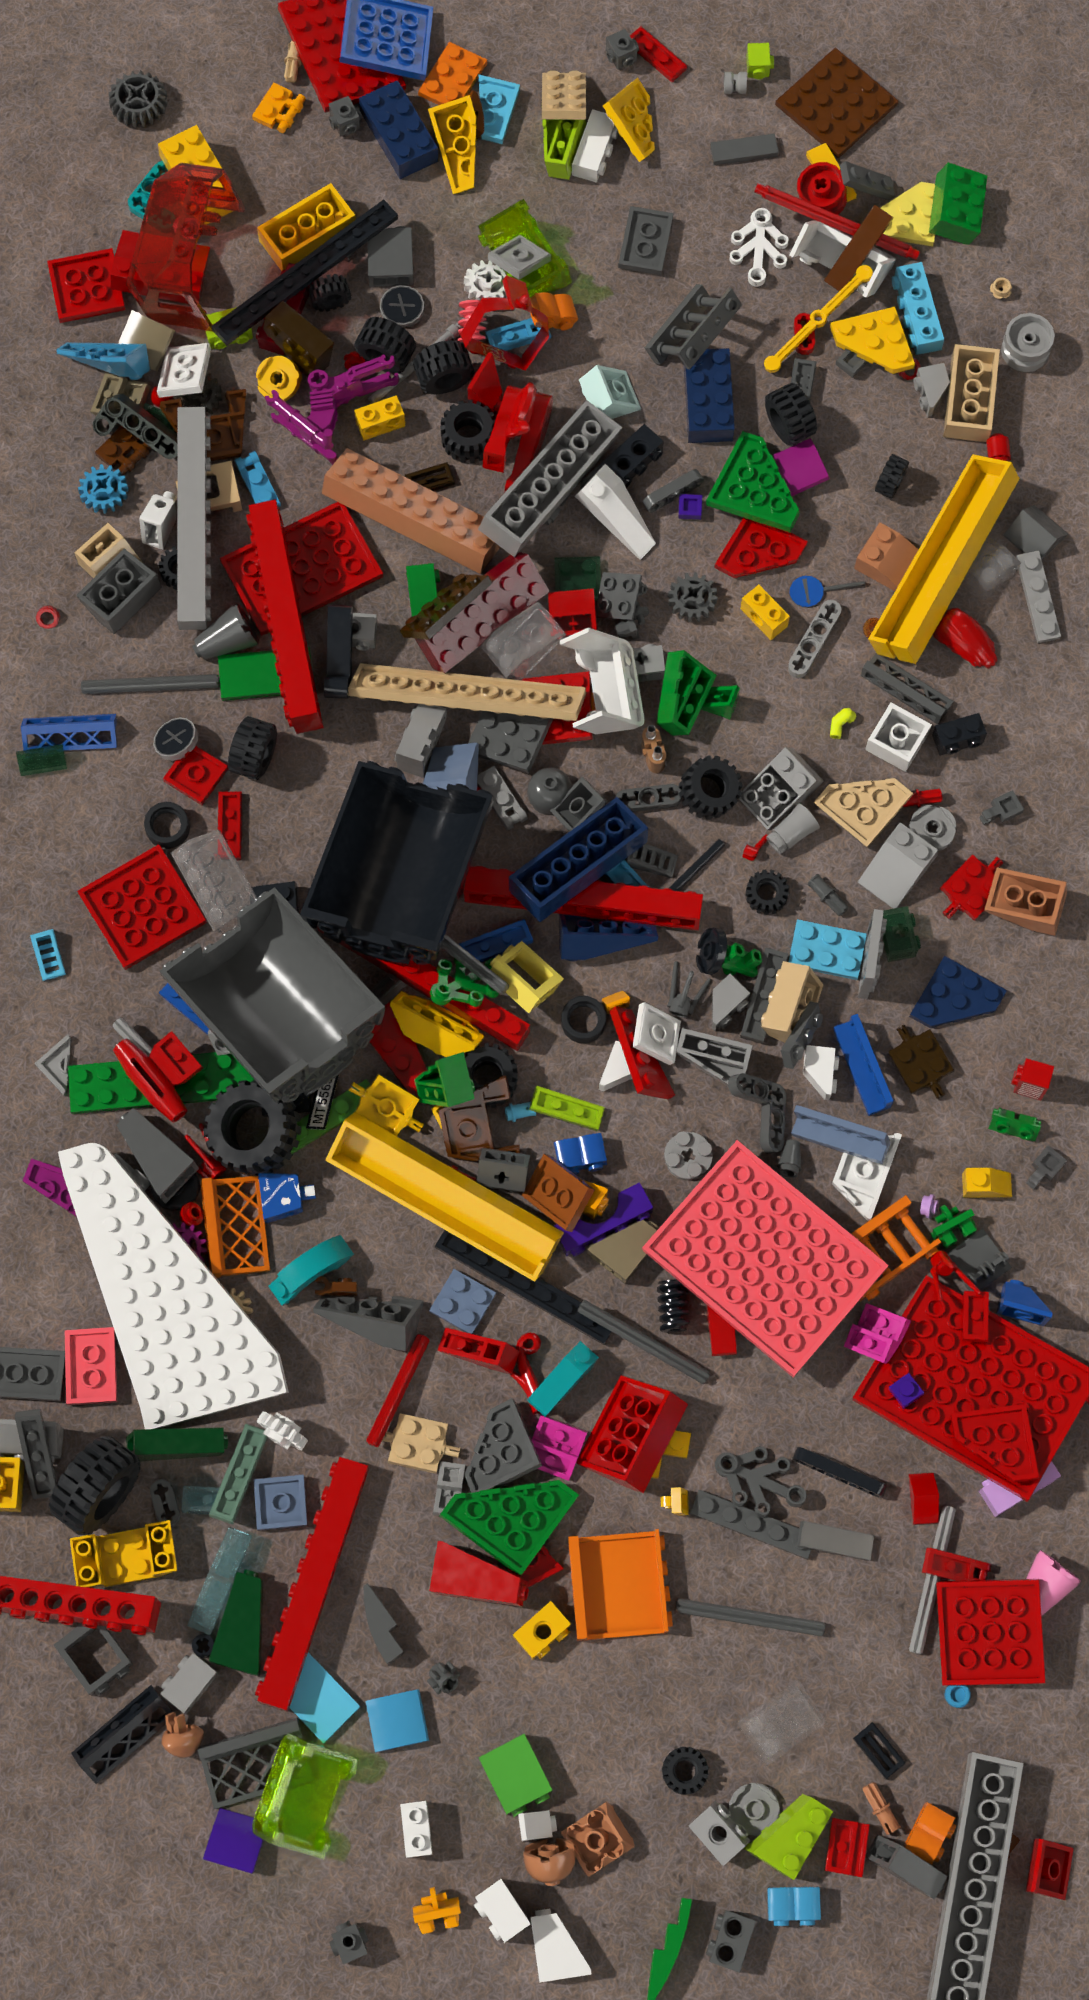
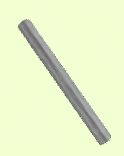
M951 1506L942 1507L933 1544L934 1549L945 1552L947 1551L956 1509ZM926 1574L909 1651L915 1654L923 1653L937 1594L936 1582L940 1581L939 1577Z

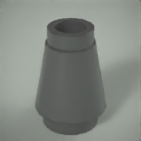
M797 1140L786 1141L777 1165L779 1174L782 1176L797 1177L798 1172L801 1171V1143Z

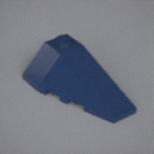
M559 914V950L561 959H566L567 961L587 960L658 941V933L654 925L632 922L618 924L607 919L601 921L590 919V917Z

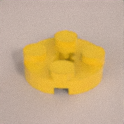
M274 356L266 358L259 365L256 372L259 385L257 386L258 390L264 397L269 396L270 398H273L271 391L276 390L281 399L288 401L298 391L300 381L302 380V373L295 362L287 357ZM275 374H282V382L276 385Z

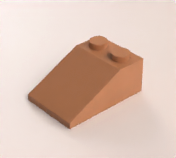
M879 522L858 555L854 569L896 591L919 549L899 532Z
M997 867L985 906V912L1029 930L1055 936L1067 896V883Z

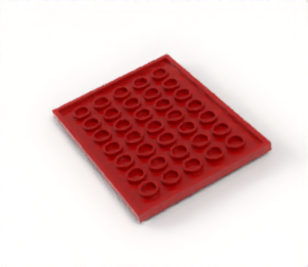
M926 1275L901 1316L911 1320L900 1345L886 1364L878 1360L874 1361L852 1400L1028 1502L1089 1396V1367L989 1311L988 1342L962 1341L963 1295L940 1283L943 1300L939 1302L934 1280ZM910 1373L924 1391V1395L903 1409L889 1391V1386ZM1026 1404L1039 1479L1013 1483L954 1440L951 1413Z

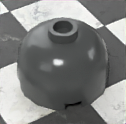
M547 767L538 770L532 775L528 783L527 797L536 811L544 815H553L550 810L563 801L573 785L570 777L564 771Z

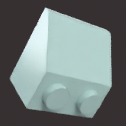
M596 365L579 379L582 393L586 400L611 419L641 409L627 372L624 370Z

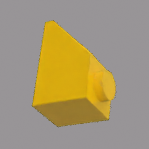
M965 1168L962 1173L963 1198L1012 1197L1011 1173L994 1168Z

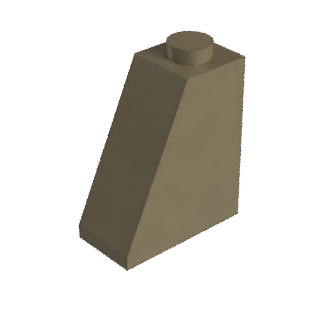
M641 1220L591 1245L587 1249V1255L626 1284L648 1257L642 1250V1247L659 1227L651 1221L647 1223Z

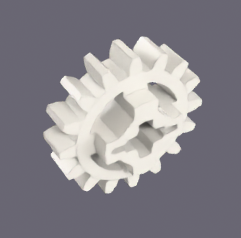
M481 260L480 266L473 263L472 270L467 269L466 276H464V291L469 292V299L474 297L476 300L489 297L504 298L506 293L502 280L507 275V272L500 269L497 265H492L490 260L488 264Z
M263 1411L257 1419V1423L265 1428L263 1434L287 1450L292 1446L302 1451L308 1442V1439L299 1433L302 1428L278 1412L273 1416Z

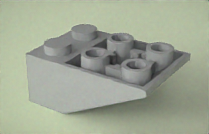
M785 747L741 791L742 794L739 800L769 830L792 811L798 803L808 798L824 781L793 748Z

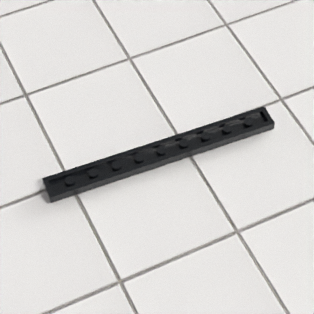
M383 199L212 325V331L226 346L264 319L282 301L287 302L398 220V214Z

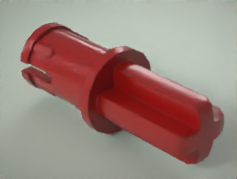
M916 789L915 792H912L913 796L903 807L917 806L919 808L924 804L942 802L941 789L925 791Z

